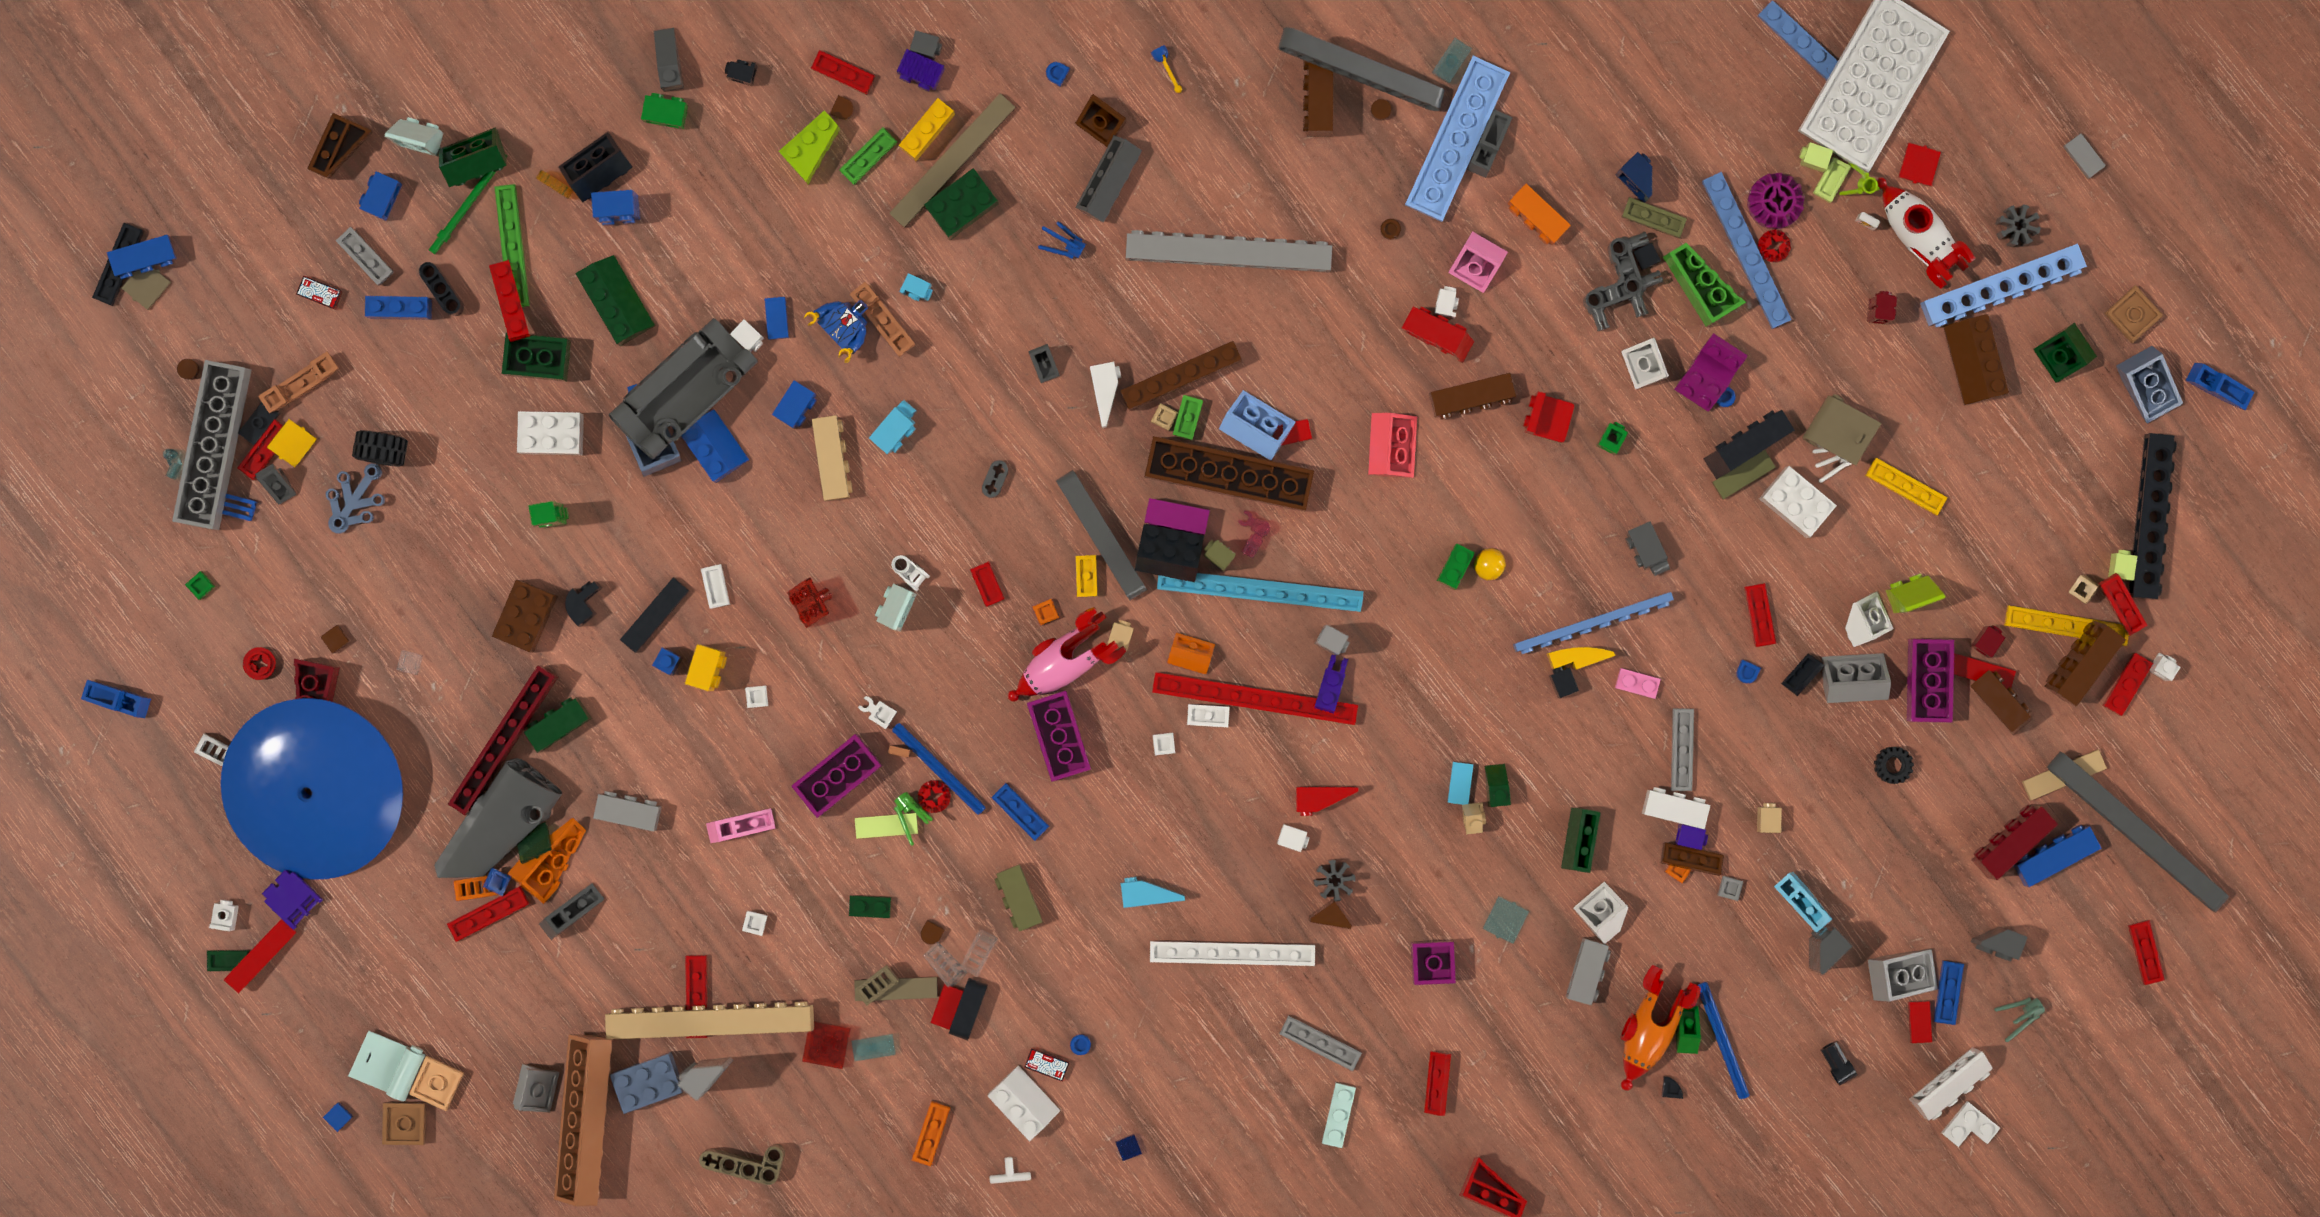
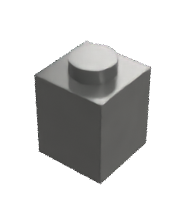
M915 30L910 51L935 60L936 55L939 56L942 49L939 37Z

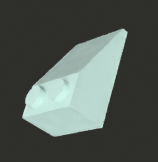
M407 117V120H398L385 133V137L398 146L438 156L444 133L439 130L437 125L427 123L426 126L420 125L418 120Z
M893 584L892 587L888 586L883 596L886 598L883 606L879 605L875 614L878 617L877 622L893 630L901 631L917 594L896 584Z

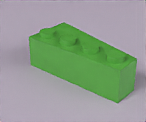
M1687 243L1663 257L1705 327L1746 303L1714 270L1705 264V261Z

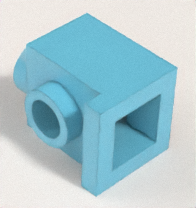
M908 273L899 292L904 296L908 292V297L916 301L920 299L929 301L933 290L931 289V283Z

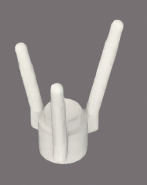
M1824 448L1813 450L1814 454L1829 452ZM1838 456L1817 463L1815 465L1816 468L1837 460L1839 463H1842L1819 479V482H1824L1843 468L1852 464Z

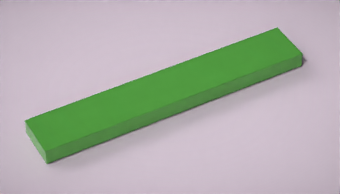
M516 185L494 186L503 261L509 260L522 307H530Z

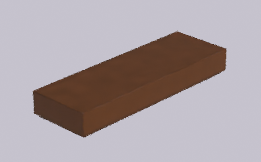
M1665 842L1662 847L1660 863L1720 876L1722 874L1724 855Z

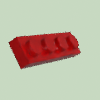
M509 260L489 265L510 342L530 337Z

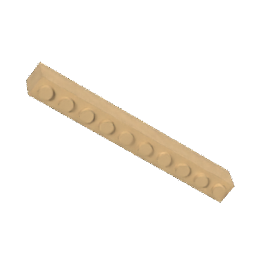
M807 1001L795 1002V1006H787V1002L774 1003L775 1006L767 1007L766 1003H755L754 1007H746V1004H734V1008H726V1005H713V1009H705V1005L693 1006V1010H685V1006L672 1007V1010L664 1011V1007H653L652 1011H644V1008H632V1012H624V1009H611V1013L605 1014L606 1038L628 1039L808 1032L814 1030L813 1005H807Z

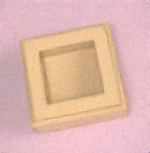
M1160 403L1151 422L1169 431L1178 412Z

